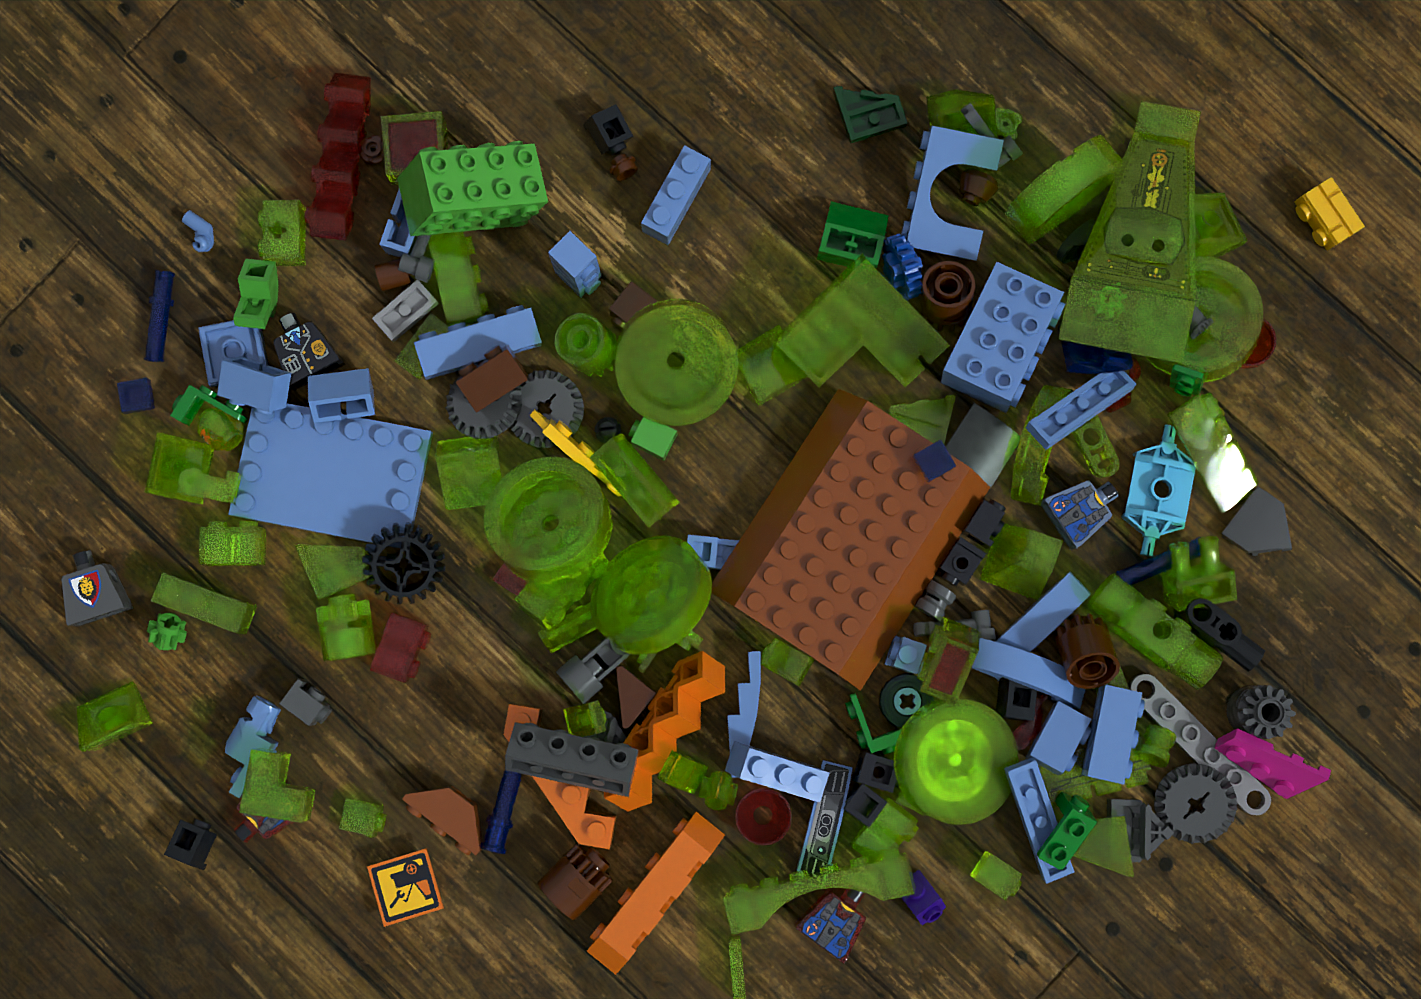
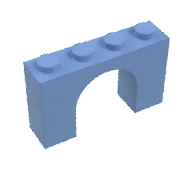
M930 126L929 132L923 131L920 149L925 150L922 162H916L913 179L918 180L916 192L910 191L907 209L912 211L910 220L903 222L901 235L905 236L906 241H909L913 248L977 261L983 230L947 223L939 218L931 205L930 190L936 176L945 168L955 164H966L997 171L1004 140L937 126Z

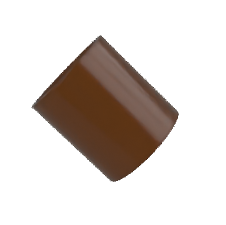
M401 258L375 265L376 276L382 291L412 284L411 275L398 270Z

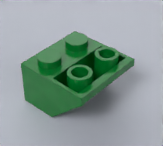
M831 201L817 260L875 273L884 243L889 215Z

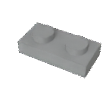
M416 280L372 319L394 343L439 303L421 282Z

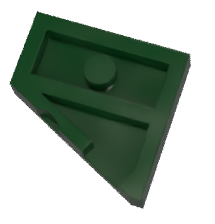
M842 86L833 87V94L850 144L907 126V120L898 95L886 93L879 95L873 91L861 90V92L845 90Z

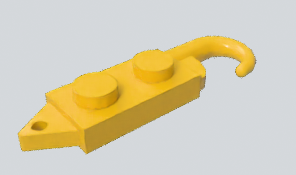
M533 410L530 416L542 428V433L586 473L590 471L598 477L613 494L618 497L624 494L622 485L593 457L595 451L584 441L578 443L570 436L573 433L572 430L559 420L556 423L552 419L548 420L538 411Z

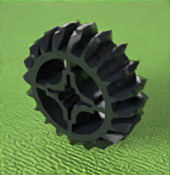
M406 522L404 530H400L398 523H393V533L386 527L381 528L383 538L373 534L371 540L375 545L366 544L365 551L370 555L362 557V563L369 565L363 568V575H373L367 580V585L373 586L378 584L374 591L376 595L386 591L385 601L389 602L392 595L398 596L397 604L399 605L402 604L403 597H408L410 604L415 603V594L422 600L426 599L425 589L434 593L436 586L433 582H442L443 576L438 572L445 571L446 567L445 564L438 562L445 559V553L441 551L435 552L441 547L440 541L429 543L433 538V533L428 532L423 537L421 535L423 526L418 525L415 532L410 531V522ZM401 542V548L398 552L394 554L387 553V556H379L390 544ZM411 543L419 546L425 552L429 561L414 555L411 551ZM404 551H406V559H408L410 564L407 565L404 576H402L400 561L403 558ZM380 566H384V570H390L395 573L397 583L386 578ZM428 571L418 582L406 585L407 578L411 574Z

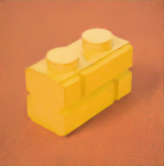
M1332 177L1295 201L1298 217L1302 221L1309 223L1313 229V239L1319 246H1324L1327 251L1365 227Z

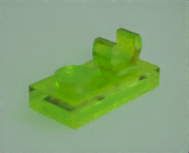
M589 602L586 605L576 607L571 613L565 615L564 618L557 611L554 612L556 622L550 626L541 619L539 624L542 630L538 634L548 650L553 653L605 624L593 603Z
M599 700L563 709L567 728L571 735L583 737L607 731L605 727L606 714L600 706Z

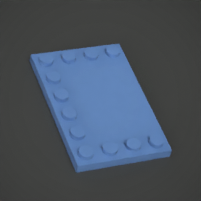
M288 403L286 408L275 410L272 414L257 413L254 411V407H252L228 515L373 543L371 540L373 534L383 538L381 534V528L383 527L388 528L393 533V523H398L400 530H404L406 522H410V531H413L433 432L361 417L347 418L345 414H341V420L314 423L309 407ZM401 542L392 543L389 547L401 548Z

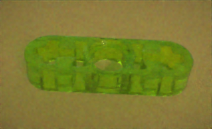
M1098 415L1091 419L1092 423H1088L1080 429L1077 428L1072 434L1091 473L1098 478H1108L1118 471L1119 459ZM1086 429H1093L1098 433L1099 441L1096 445H1088L1084 441L1083 433ZM1104 446L1105 450L1101 451L1100 454L1104 460L1109 459L1111 461V465L1108 466L1109 472L1104 468H1098L1097 464L1101 462L1098 453L1092 456L1090 451H1095Z

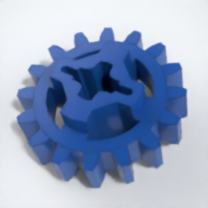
M899 233L887 237L884 240L885 246L883 247L885 254L882 255L884 260V267L882 268L885 277L888 278L896 293L899 292L901 299L904 298L906 301L918 297L922 293L920 289L922 288L920 280L923 279L921 274V267H923L921 258L917 256L913 246L910 245L909 241H906L904 235Z

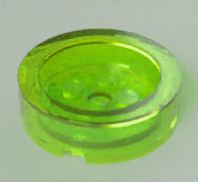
M1103 135L1089 139L1073 150L1074 155L1071 154L1063 161H1057L1025 188L1009 205V210L1005 212V216L1027 243L1039 240L1070 219L1105 190L1124 170L1126 163Z
M1192 256L1189 257L1190 295L1197 302L1196 307L1207 319L1211 318L1214 322L1208 329L1204 328V332L1201 330V335L1191 339L1189 336L1190 332L1179 319L1175 320L1166 309L1158 305L1156 301L1157 289L1144 287L1137 306L1136 333L1144 355L1155 368L1171 375L1173 365L1177 364L1203 373L1202 383L1219 380L1232 374L1247 361L1259 339L1263 323V304L1256 285L1239 267L1215 257ZM1158 271V274L1165 276V271ZM1187 279L1182 280L1181 282L1173 281V280H1167V281H1171V282H1177V283H1180V284H1181V282H1185V284L1188 282ZM1149 281L1147 282V283H1152V284L1163 285V284H1160V283H1154V282H1149ZM1165 291L1163 294V300L1168 305H1174L1179 299V293Z
M675 298L649 304L629 319L623 327L616 344L615 374L622 395L640 415L659 424L670 426L689 425L714 414L729 398L737 379L738 356L727 326L716 313L700 303ZM673 352H679L684 356V363L679 367H670L667 363L668 356Z
M561 457L537 458L515 467L497 483L485 507V535L491 548L513 574L529 582L553 584V581L577 577L600 558L607 547L612 532L613 521L611 519L610 504L595 477L581 464ZM553 519H559L557 528L552 531L545 530V521L549 522Z

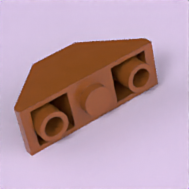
M454 786L410 792L402 798L407 803L405 808L411 814L418 818H421L423 815L432 822L430 827L436 833L443 837L446 834L457 841L454 845L466 855H470L471 852L477 855L484 848L478 804Z

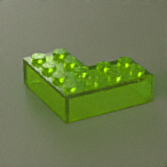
M863 253L775 337L777 346L818 387L828 380L863 345L904 387L909 385L925 369L918 359L921 354L931 364L950 346L932 324Z

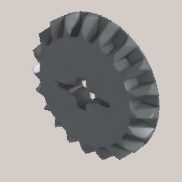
M543 370L533 371L528 374V380L520 384L522 392L521 409L510 428L521 441L538 448L555 447L557 445L542 433V428L534 421L530 414L534 409L539 412L537 407L539 402L545 404L553 399L549 406L552 411L551 414L543 413L542 415L548 420H554L556 423L559 420L572 430L573 433L570 435L572 437L579 429L584 415L581 393L568 377L559 372Z
M456 380L453 384H449L450 391L446 395L447 406L445 407L449 414L448 419L458 431L468 437L475 439L495 437L507 430L520 412L522 404L520 385L476 413L456 384Z
M1186 764L1171 770L1164 776L1156 789L1154 806L1158 818L1166 826H1169L1174 832L1173 836L1179 841L1183 840L1191 844H1205L1207 841L1217 840L1221 834L1227 832L1231 823L1234 822L1237 811V797L1230 781L1215 768L1203 764ZM1203 797L1201 802L1203 809L1201 811L1196 808L1193 811L1188 810L1191 806L1189 799L1198 800Z

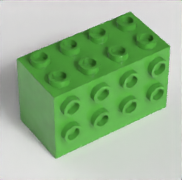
M513 141L505 146L485 143L477 148L456 145L448 150L427 147L419 151L397 178L410 236L519 227L526 225L528 220L532 216L537 215L539 210L548 203L535 144H523L522 141Z

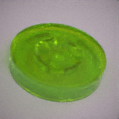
M654 536L640 540L618 553L599 575L590 601L592 620L604 637L614 647L623 652L642 655L666 649L685 637L703 616L712 590L710 571L691 545L680 538Z
M960 698L939 699L917 710L903 726L897 739L894 753L896 779L907 801L925 816L955 825H965L981 821L999 809L1011 793L1004 768L1018 763L1016 741L1005 720L987 705Z

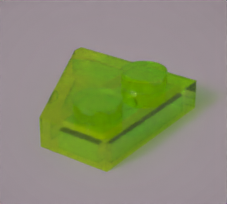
M305 544L295 546L318 600L373 576L363 575L362 573L363 568L369 566L362 563V557L367 555L364 547Z

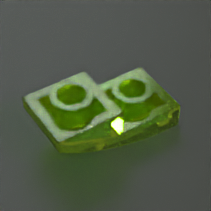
M672 750L657 778L677 789L695 794L709 767Z

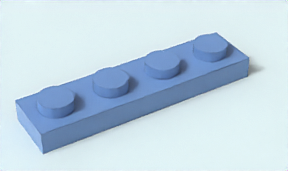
M1114 363L1029 421L1026 429L1047 450L1131 392L1136 383L1117 363Z
M1031 757L1004 768L1042 880L1047 884L1074 873L1071 860L1063 870H1059L1040 860L1037 856V852L1058 824L1037 761Z

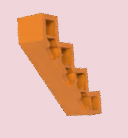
M704 651L688 656L676 663L672 669L675 675L665 689L660 687L647 707L650 712L642 724L636 723L623 742L632 748L638 749L637 764L629 797L604 792V798L627 812L652 803V775L676 766L677 738L701 729V702L725 693V666Z
M514 703L509 704L503 734L507 741H510L515 722L521 724L533 723L540 727L543 709ZM532 776L578 844L604 849L611 848L617 815L587 810L590 794L589 788Z
M695 812L688 821L684 817L672 831L676 837L661 856L656 852L645 865V868L649 871L634 890L629 887L617 901L621 907L606 926L601 922L590 935L593 943L587 952L615 975L633 956L640 943L651 933L664 916L666 910L687 887L692 877L701 865L705 864L725 836L723 832L698 812Z

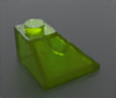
M954 89L926 97L930 126L979 135L961 112V109L971 103L998 139L995 98L993 94Z
M1225 193L1188 194L1189 265L1205 264L1244 245L1248 241ZM1171 218L1169 242L1175 255H1177L1183 245L1180 221Z
M780 325L775 326L728 355L758 406L810 376Z
M1004 524L1001 531L993 539L994 543L990 548L980 580L1038 600L1054 570L1063 540L1035 530Z

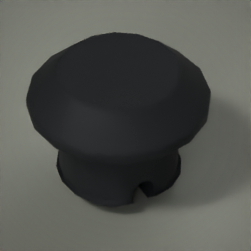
M611 417L600 419L595 426L596 438L604 444L616 442L621 435L620 423Z

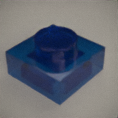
M149 378L117 383L122 413L129 414L155 409L151 380Z
M942 440L913 455L927 482L956 467Z

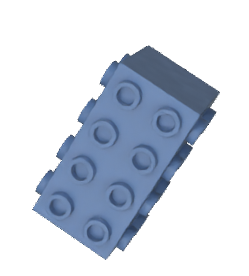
M996 262L946 363L941 383L1004 413H1007L1010 406L1016 408L1026 387L1021 382L1023 379L1030 380L1039 360L1035 354L1036 352L1039 354L1043 353L1052 333V330L1048 329V327L1055 328L1066 305L1061 302L1064 292Z

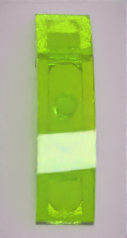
M1044 385L1036 397L1026 419L1016 453L1011 499L1041 506L1049 479L1044 473L1052 446L1045 450L1026 429L1029 421L1072 393V389Z

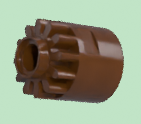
M954 261L939 262L927 270L922 282L921 316L927 317L928 326L936 323L938 324L937 330L941 332L945 325L953 332L955 324L965 325L966 318L971 315L975 292V279L972 272L966 266Z
M1089 613L1086 616L1076 614L1071 620L1065 619L1063 621L1065 628H1056L1058 635L1055 639L1068 681L1073 686L1083 689L1101 687L1112 681L1120 670V664L1107 624H1104L1102 617L1093 619L1092 614Z
M576 843L537 884L547 898L562 913L575 921L613 882V879L606 871L610 864L596 849L590 846L585 850Z

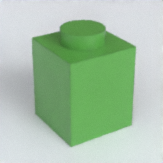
M644 415L641 421L635 420L629 436L633 437L631 440L632 446L664 461L677 436V430Z

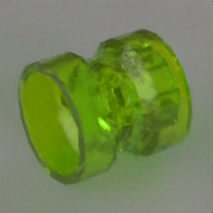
M1149 725L1144 734L1146 741L1139 748L1138 758L1156 767H1166L1170 760L1169 749L1175 744L1176 734L1167 728Z

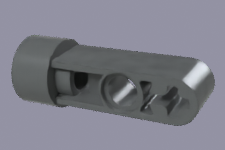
M642 607L637 610L640 613L639 615H655L654 613L657 612L650 607ZM621 623L581 659L575 654L556 673L584 704L603 688L599 681L656 633L659 628H653L654 630L642 627L651 631L639 630L646 632H638L642 634V637L638 639L633 630L626 628ZM622 632L628 633L631 637V645L625 650H619L615 645L616 636ZM595 653L607 664L604 670L592 657Z

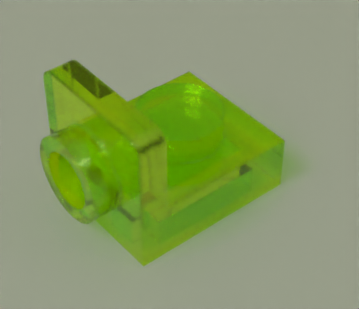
M346 798L339 829L364 834L369 838L376 837L378 832H382L385 826L387 815L382 813L384 805Z

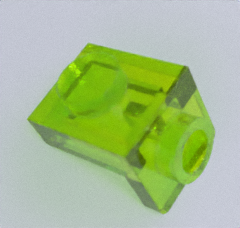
M774 638L772 643H769L762 653L761 665L772 673L800 687L814 660L786 645L781 640Z

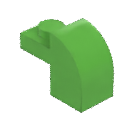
M245 259L238 277L241 298L233 316L234 324L239 327L265 329L269 317H274L278 301L276 262Z

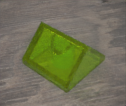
M157 432L145 493L161 498L203 505L214 447H210L206 443Z
M133 681L77 707L79 749L82 752L99 750L153 724L138 688Z

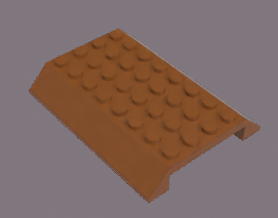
M838 389L707 591L731 607H735L861 691L911 613L916 602L987 494L990 486L972 468L868 400Z

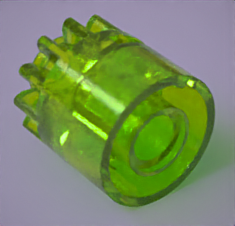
M577 313L567 317L559 325L554 342L556 351L563 360L588 377L595 373L602 377L604 369L607 368L610 371L614 369L611 363L613 360H620V356L616 354V351L621 348V345L616 341V335L597 318L590 314Z
M355 594L340 595L327 598V606L316 608L323 661L349 659L377 653L369 600L356 601Z

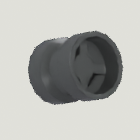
M931 580L926 587L927 593L924 597L918 599L915 607L930 618L941 622L945 615V608L947 605L952 604L957 596L941 584Z

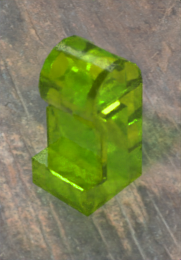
M188 468L180 474L178 484L185 493L191 496L235 504L242 475L227 470L226 477L220 478L206 475L197 468Z

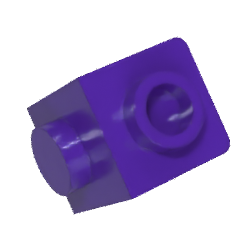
M917 870L895 887V890L921 925L937 920L946 908L940 896L920 870Z

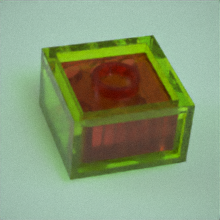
M441 111L381 116L385 175L391 185H398L397 178L421 149L436 147L438 150H448L447 125Z
M943 617L940 626L935 624L931 631L929 652L924 653L917 679L920 680L921 692L955 705L979 651L978 630Z

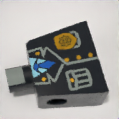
M295 313L287 314L279 319L285 334L274 340V346L282 370L291 373L289 385L291 389L295 391L307 385L308 376L328 374L345 365L343 359L312 321L301 325Z

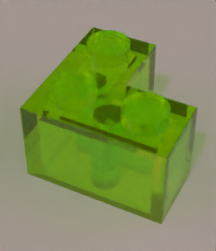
M265 748L251 749L239 813L303 823L311 818L316 789L285 784L291 753Z

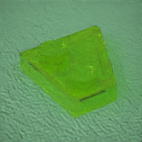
M947 395L945 398L931 401L924 399L913 404L891 405L888 414L943 449L956 396Z
M1125 815L1096 818L1097 824L1073 857L1128 877H1134Z

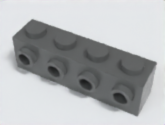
M515 722L505 754V770L629 797L637 764L638 749L624 743L612 744L603 742L592 736L580 737L571 735L565 730L553 731L540 728L533 723L521 724Z

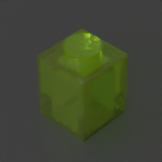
M987 850L970 875L971 878L1004 900H1007L1009 895L1013 897L1022 884V881L1019 880L1022 873Z

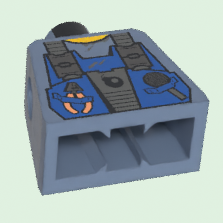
M1087 480L1049 496L1039 503L1069 549L1073 550L1081 546L1112 517V513L1106 504L1116 499L1119 495L1110 482L1095 489L1093 484Z

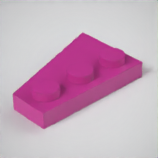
M1238 728L1218 738L1216 741V750L1285 799L1329 780L1330 769L1321 765L1318 769L1303 763V757L1294 753L1291 756H1286L1274 750L1272 743Z

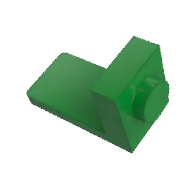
M1182 351L1178 364L1173 365L1169 387L1174 388V391L1182 396L1191 397V395L1199 397L1212 360Z
M189 385L185 393L179 395L172 405L173 412L170 415L190 426L202 404L206 401L243 423H246L248 418L241 415L243 408L229 403V400L225 404L215 400L217 393L203 385L200 386L199 390Z
M856 693L848 694L849 701L845 703L850 719H856L860 730L855 733L861 749L867 748L871 754L882 750L883 755L901 749L899 743L906 741L902 729L898 728L872 738Z
M1061 791L1055 802L1064 816L1037 852L1040 860L1059 870L1064 869L1097 824L1095 817L1089 810L1090 804L1085 799L1076 794L1071 797Z

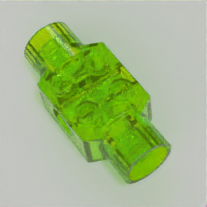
M1115 573L1110 574L1101 583L1087 604V607L1106 621L1112 632L1159 668L1180 677L1195 690L1203 687L1213 677L1223 661V656L1190 632L1192 627L1178 617L1175 620L1165 613L1167 608L1153 598L1150 601L1144 598L1143 594ZM1153 626L1157 629L1156 637L1153 634Z

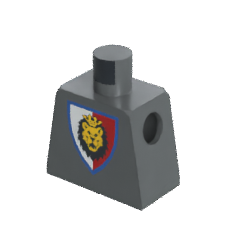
M91 550L73 555L77 571L64 575L61 579L67 626L78 627L133 609L132 603L112 565L105 563L95 565Z

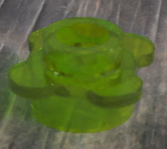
M997 108L994 111V122L989 126V129L995 136L1007 137L1010 135L1015 140L1018 135L1017 127L1022 122L1021 114L1009 109ZM1003 122H1007L1008 126L1005 127Z

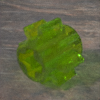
M716 771L710 775V778L703 777L699 797L705 798V805L710 809L723 810L727 807V804L734 805L738 784L732 783L733 779L729 774Z

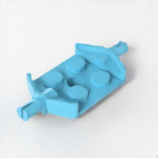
M1164 425L1160 445L1133 453V456H1135L1125 513L1122 514L1121 518L1143 534L1142 537L1144 538L1140 555L1153 557L1156 539H1159L1161 535L1185 528L1196 463L1176 447L1177 444H1174L1176 426ZM1158 481L1168 485L1169 493L1165 498L1158 497L1154 492V486Z

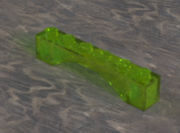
M898 849L881 852V858L869 860L868 856H862L849 860L850 865L838 867V863H831L819 867L820 872L808 874L807 870H800L790 873V879L778 881V877L775 876L760 880V885L749 888L748 883L730 887V892L723 897L731 934L762 928L771 915L785 903L799 895L817 889H854L873 895L883 901L915 894L916 886L907 852L899 854Z

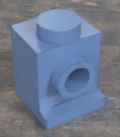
M895 636L891 642L884 664L910 674H917L927 645L906 637Z

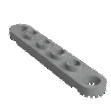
M1139 674L1132 678L1128 685V690L1137 691V685L1143 680L1148 681L1152 686V694L1147 698L1141 697L1145 701L1144 712L1195 764H1203L1215 768L1230 781L1237 797V805L1242 811L1251 815H1261L1269 809L1271 796L1268 790L1249 772L1216 750L1217 739L1154 676ZM1251 791L1260 793L1262 801L1259 807L1251 808L1247 804V795Z

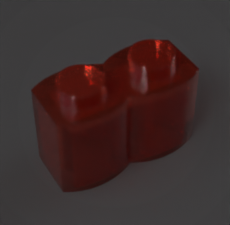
M392 612L375 653L370 671L403 683H407L409 678L415 679L421 664L420 661H417L420 649L425 650L431 638L432 633L427 631L429 625Z

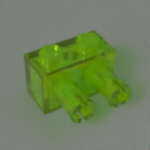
M1206 536V541L1204 537L1198 539L1201 563L1196 566H1191L1188 542H1177V547L1175 543L1169 544L1172 570L1162 573L1164 601L1177 611H1185L1187 605L1192 600L1199 598L1207 599L1214 604L1237 600L1235 570L1220 562L1219 538L1217 536ZM1197 604L1193 609L1204 607L1205 605Z

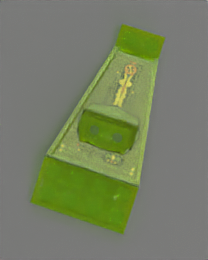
M1141 101L1134 134L1071 278L1059 340L1182 363L1196 303L1195 137L1201 111ZM1125 234L1133 236V243L1129 246H1125L1121 242V238ZM1155 240H1162L1164 242V248L1161 251L1153 250L1152 243Z

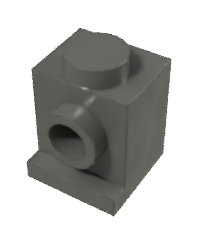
M297 679L279 704L308 726L316 725L317 722L322 724L332 711L329 707L330 705L324 701L326 696L313 686L309 689L306 688L310 683L306 679Z

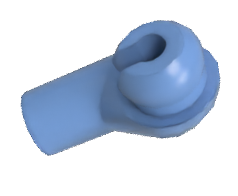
M191 210L187 211L182 218V223L195 231V242L192 243L193 248L198 252L210 251L214 245L212 225Z

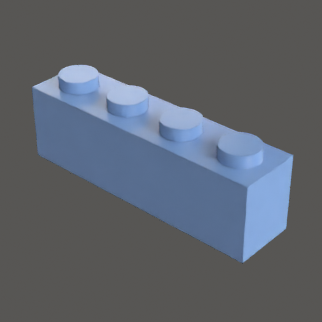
M523 305L507 309V315L495 318L494 314L479 317L477 318V324L467 327L465 322L449 326V332L437 335L436 331L419 335V341L414 342L425 380L458 371L472 361L477 365L486 359L484 354L497 345H500L501 348L509 345L514 354L541 346L542 341L532 309H524Z

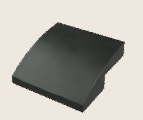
M974 403L949 440L944 451L972 468L991 488L1023 438L1001 420Z

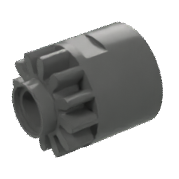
M1246 685L1237 689L1229 698L1226 709L1228 721L1234 730L1238 728L1261 739H1271L1276 736L1282 737L1283 731L1286 728H1292L1293 725L1290 722V718L1295 716L1296 712L1291 710L1290 705L1293 703V700L1286 698L1284 690L1274 688L1271 685Z

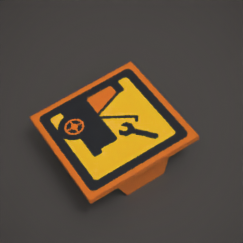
M427 848L367 866L384 927L444 909Z

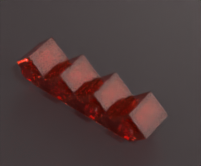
M335 73L331 81L326 83L324 87V100L328 101L329 114L324 123L318 127L317 137L318 142H322L323 154L317 165L312 167L311 181L316 183V196L311 206L306 207L305 223L309 224L310 236L346 241L354 221V212L351 211L353 196L358 195L361 175L360 171H358V163L362 151L360 142L367 135L364 123L366 115H370L371 79L367 76Z

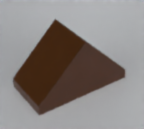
M618 666L616 671L622 727L629 728L653 699L656 692L624 666Z

